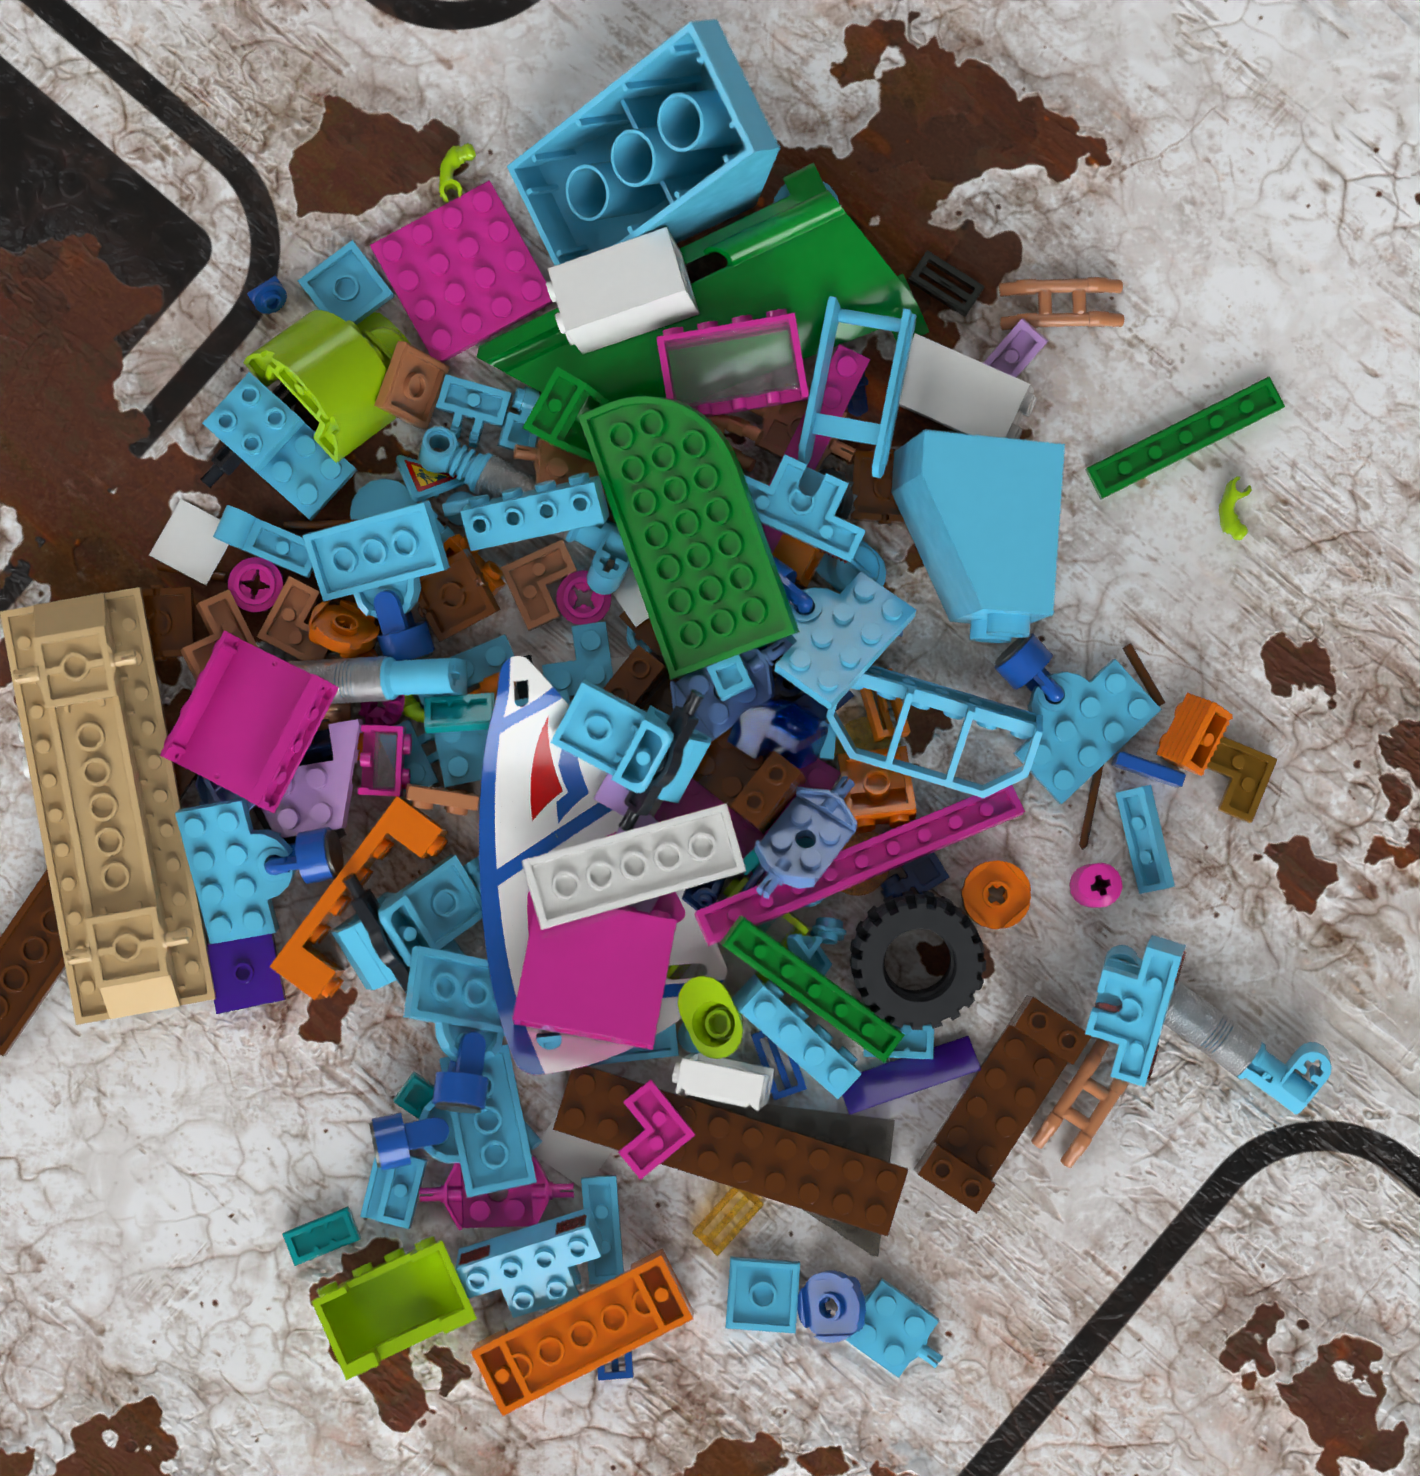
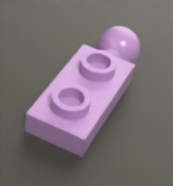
M1022 318L984 361V364L1017 378L1049 340Z

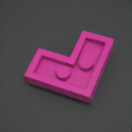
M652 1079L623 1101L645 1128L644 1131L618 1151L640 1180L695 1136V1132Z

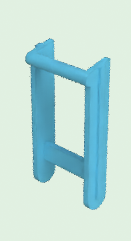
M829 296L798 448V461L809 464L816 435L876 445L872 464V476L876 478L883 476L888 462L912 337L915 330L916 314H912L910 309L904 308L902 318L842 309L837 298ZM838 322L899 332L881 424L820 414Z

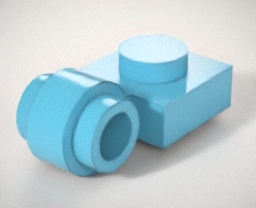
M527 386L524 389L519 387L516 389L512 407L517 408L519 414L506 413L497 446L514 451L515 444L535 447L537 436L524 430L522 427L541 395L538 390Z

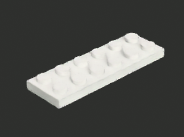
M727 803L522 860L541 930L746 872Z

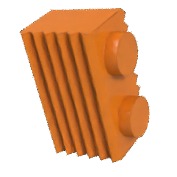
M1187 692L1183 702L1179 703L1175 709V717L1168 731L1159 740V748L1156 755L1171 765L1202 776L1204 775V770L1207 769V764L1211 762L1210 757L1214 756L1213 751L1217 750V745L1220 744V739L1223 738V733L1226 732V726L1230 725L1229 720L1233 719V715L1217 703Z

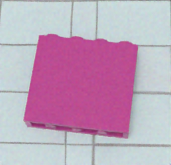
M627 905L541 930L534 909L512 1018L514 1025L653 1050L677 920L670 919L671 915L669 913L661 911H650V915L636 913L635 907Z

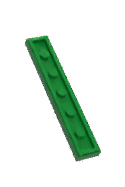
M1269 376L1087 467L1085 471L1100 500L1283 409L1285 405Z
M742 915L738 917L721 940L720 944L882 1062L885 1063L904 1037V1033L885 1019L882 1020L874 1014V1011Z

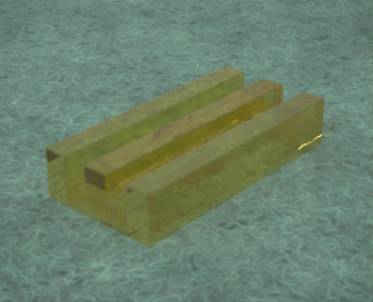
M731 1187L693 1229L692 1234L699 1238L718 1257L763 1207L764 1202L755 1194ZM741 1191L744 1194L743 1197L708 1236L705 1235L702 1231L737 1192ZM749 1200L753 1202V1206L716 1245L713 1240Z

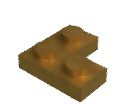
M1223 737L1220 739V744L1217 745V750L1213 751L1214 756L1210 757L1211 762L1207 764V769L1230 778L1217 810L1247 823H1252L1278 759Z

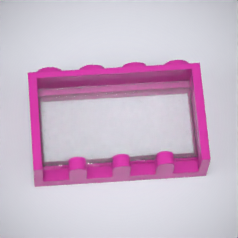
M777 309L766 312L767 318L753 320L752 315H743L732 318V324L718 326V321H708L697 324L698 330L684 332L683 327L663 330V336L656 338L666 397L684 403L706 417L808 400L809 394L795 313L787 314V309Z

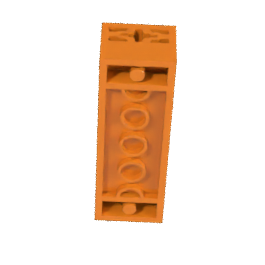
M397 796L269 967L313 1000L328 998L329 996L333 997L344 982L340 976L345 970L312 945L320 944L332 929L328 923L334 916H341L353 900L348 897L350 892L342 880L346 876L355 873L361 885L364 886L373 874V871L369 868L375 860H383L393 848L394 843L390 841L393 837L420 858L437 857L448 843V840L444 837L449 831L418 808L412 807V804L406 799Z
M662 1248L632 1263L630 1270L508 1331L506 1327L474 1344L471 1354L501 1415L504 1416L693 1320L694 1310Z

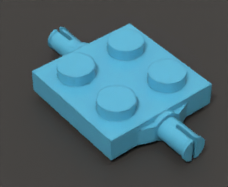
M881 1278L873 1291L864 1296L866 1315L863 1328L845 1340L898 1378L908 1364L918 1356L932 1365L933 1368H936L943 1356L926 1344L929 1335L939 1323V1318Z

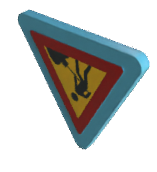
M402 455L396 457V464L413 501L425 502L427 498L432 496L437 498L443 492L465 485V478L459 481L457 480V474L454 477L449 475V470L446 473H433L424 469L418 460Z

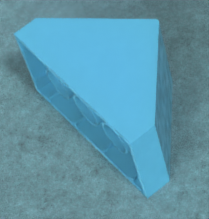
M714 19L689 22L511 162L507 168L556 266L665 227L668 228L677 244L754 207L759 200L780 147L718 20Z

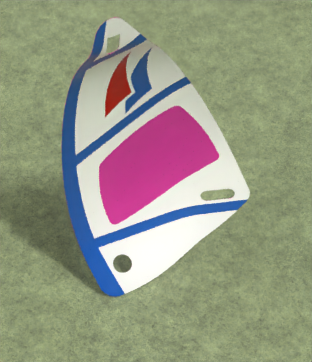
M514 656L505 661L500 670L497 697L484 751L479 811L480 891L490 978L508 1046L518 1068L528 1074L542 1075L591 1065L621 1054L634 1046L560 1033L562 1038L560 1046L555 1049H545L536 1040V1035L541 1029L514 1025L512 1018L535 909L522 860L615 835L623 815L593 799L607 775L606 772L550 743L570 705L528 659L522 656ZM528 680V703L523 707H518L514 702V682ZM685 889L659 896L651 911L669 913L671 915L670 919L677 920L669 966L701 963L708 970L705 976L712 977L723 983L727 975L724 959L717 943L708 946L694 916L696 910L681 899ZM636 910V913L650 915V913ZM666 977L656 1035L682 1019L677 1005L678 994L682 986L691 978L672 980Z

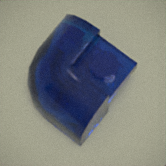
M768 700L741 713L734 723L727 741L755 759L771 751H776L791 764L801 769L817 761L826 740L829 725L825 720L797 703L788 700Z

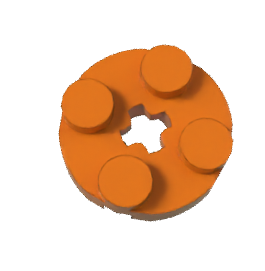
M330 600L314 607L309 621L310 630L308 638L311 642L337 652L342 658L346 659L358 658L359 654L366 653L375 646L380 631L379 625L376 627L374 624L375 617L370 615L366 617L358 608L357 603L341 600L339 605H329Z
M1000 860L983 862L974 867L964 880L961 889L963 907L967 915L980 926L990 929L1009 928L1021 921L1027 914L1030 906L1031 887L1027 876L1016 865ZM991 886L996 889L1000 886L1004 888L1005 892L1002 894V897L1005 900L1003 903L1000 904L997 901L990 903L987 898L990 896L988 889Z

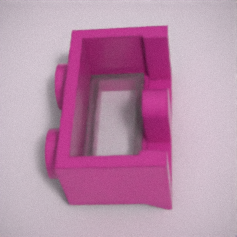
M361 724L364 740L363 752L360 754L362 782L361 787L358 788V795L403 796V789H406V785L410 783L411 777L410 769L404 768L405 755H411L412 734H406V727Z

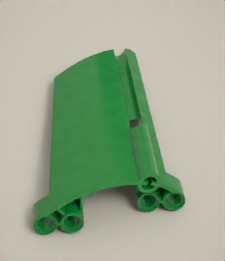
M811 163L782 177L790 196L680 248L685 265L712 252L721 253L728 262L725 268L691 283L699 315L582 355L575 344H569L566 334L560 332L555 318V314L560 311L559 308H556L479 345L477 358L541 393L557 366L584 381L608 401L613 402L637 396L667 398L656 337L663 336V330L669 328L683 327L684 332L698 330L697 324L703 322L718 321V326L732 324V318L752 315L753 320L767 318L766 312L787 309V314L795 313L802 358L805 359L818 352L829 296L837 298L842 309L902 318L904 308L910 309L912 314H916L913 337L915 333L923 336L929 333V329L903 273L896 275L833 195L825 188L814 163ZM838 322L834 347L879 329ZM788 331L668 351L676 400L684 404L698 401L793 363ZM892 331L897 342L899 332Z

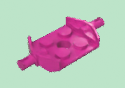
M534 1155L531 1157L536 1183L507 1189V1197L501 1201L493 1200L489 1194L467 1198L460 1163H455L445 1184H442L440 1187L419 1188V1194H433L420 1195L419 1200L420 1202L441 1201V1203H444L458 1230L463 1228L523 1227L538 1224L549 1200L554 1198H574V1191H560L574 1190V1183L553 1184V1181H549L543 1167Z

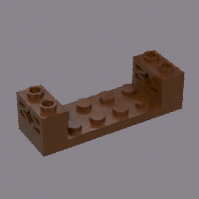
M637 645L603 689L645 712L652 706L670 716L673 711L670 682H677L679 679H671L666 666ZM737 724L711 741L692 779L724 804L727 803L729 808L762 834H765L796 795V789L802 787L807 781L804 774L776 751H770Z
M1026 995L980 1066L981 1070L976 1072L915 1166L914 1171L917 1175L977 1214L996 1185L992 1179L1067 1063L1074 1065L1092 1036L1085 1034V1030L1035 997Z

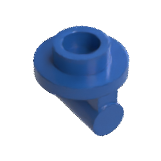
M276 275L247 293L256 309L264 314L277 312L284 306L287 300V293Z

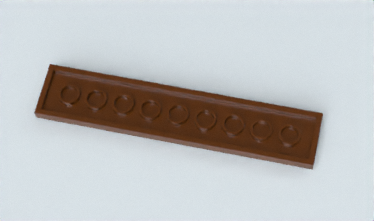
M174 763L181 800L198 774ZM47 869L0 937L1 1056L8 1054L66 969Z
M590 1066L572 1069L553 1130L618 1151L645 1130L623 1102L642 1087L644 1083ZM660 1089L695 1132V1136L661 1163L662 1165L888 1237L909 1170L907 1167Z

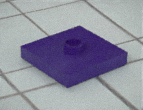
M273 933L207 945L216 999H213L216 1014L286 1000L282 976L269 967L278 956Z

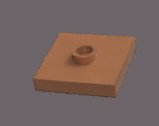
M398 341L374 406L418 429L427 431L439 398L445 374H448L450 366L407 342Z

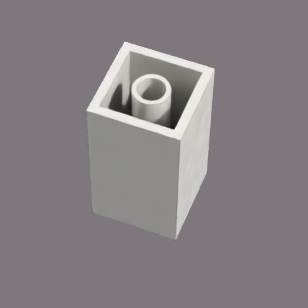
M667 227L548 268L551 281L546 282V286L552 302L557 303L560 311L555 314L559 330L562 334H566L569 344H575L582 355L700 314L682 253Z
M916 333L914 334L899 406L961 434L1019 439L1022 429L1018 425L1023 415L1029 417L1037 398L1033 394L1034 389L1031 384Z

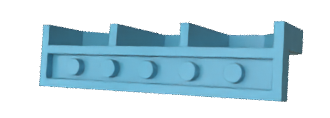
M874 665L868 668L851 689L862 690L864 687L877 691V695L885 699H904L886 756L857 748L835 711L837 704L831 711L827 710L826 718L850 759L981 798L990 796L1028 777L1043 734V715ZM911 705L923 710H928L930 707L941 710L944 715L952 719L962 720L965 717L946 774L894 759ZM972 720L977 721L976 723L986 729L995 730L998 727L1008 730L1011 735L1020 739L1028 740L1032 737L1023 766L984 785L954 777Z

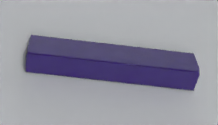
M965 1036L935 1046L934 1059L900 1058L862 1071L861 1076L846 1090L842 1097L850 1115L980 1071L981 1067L969 1036Z

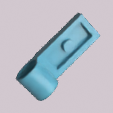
M229 505L226 506L213 535L214 538L306 578H310L313 567L304 538L257 519L240 509Z

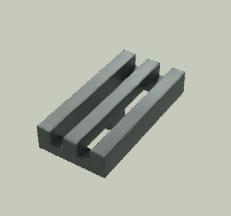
M928 250L908 279L910 283L964 317L967 316L985 287ZM928 262L972 289L973 293L971 295L927 268L926 264ZM920 273L964 300L966 304L963 305L919 277Z

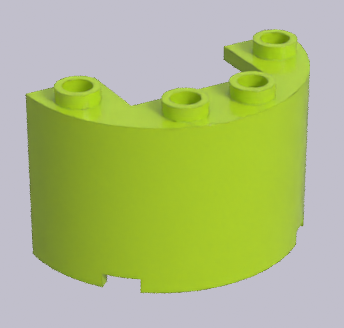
M323 310L309 312L247 356L243 362L266 387L277 381L278 378L315 417L319 425L313 439L335 463L339 462L396 419L395 416L374 406L387 372L383 364L384 357L381 351L366 341L354 322L350 320L345 321L333 313Z
M430 1236L415 1243L416 1249L406 1253L403 1247L384 1255L386 1262L375 1267L372 1266L371 1262L366 1263L351 1271L354 1276L353 1278L339 1285L336 1281H333L316 1290L319 1296L311 1302L346 1380L378 1366L381 1360L438 1333L444 1332V1334H447L477 1319L442 1240L436 1241L434 1236Z

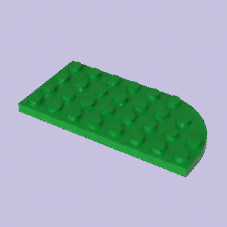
M653 396L619 399L578 416L671 679L684 676L727 658L799 633L739 460L727 438L710 419L684 403Z

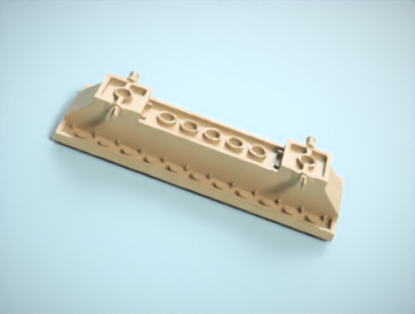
M141 587L0 611L76 1025L216 999L200 905L175 815L182 807L174 763L160 756L164 748V741L168 736Z

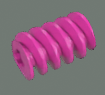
M1105 863L1083 865L1073 873L1069 883L1070 893L1074 900L1080 905L1089 908L1107 907L1113 904L1119 898L1123 888L1122 878L1118 871ZM1095 880H1100L1101 887H1098L1097 891H1092L1090 885L1094 884Z

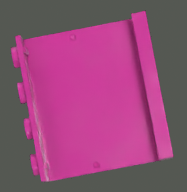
M224 630L221 638L213 647L212 655L205 669L198 675L196 686L191 696L182 706L177 723L172 732L166 737L160 756L183 766L267 811L275 813L339 687Z

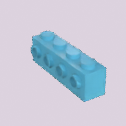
M580 473L568 477L569 482L556 485L555 480H548L535 484L534 490L523 492L522 487H516L501 492L502 497L489 499V495L484 494L468 499L469 504L460 511L470 551L604 523L610 514L599 475L589 477V473Z
M754 974L732 997V1001L738 1011L836 1099H839L861 1076V1072L854 1065L858 1059L843 1045L840 1049H837L830 1042L833 1036L820 1024H817L814 1028L807 1022L806 1019L809 1015L797 1003L787 1004L781 998L785 993L770 980L764 983Z

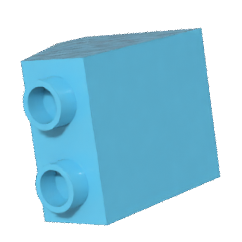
M924 430L894 452L891 493L949 621L971 624L969 640L985 643H1011L1012 637H1029L1030 623L1053 616L1065 444Z

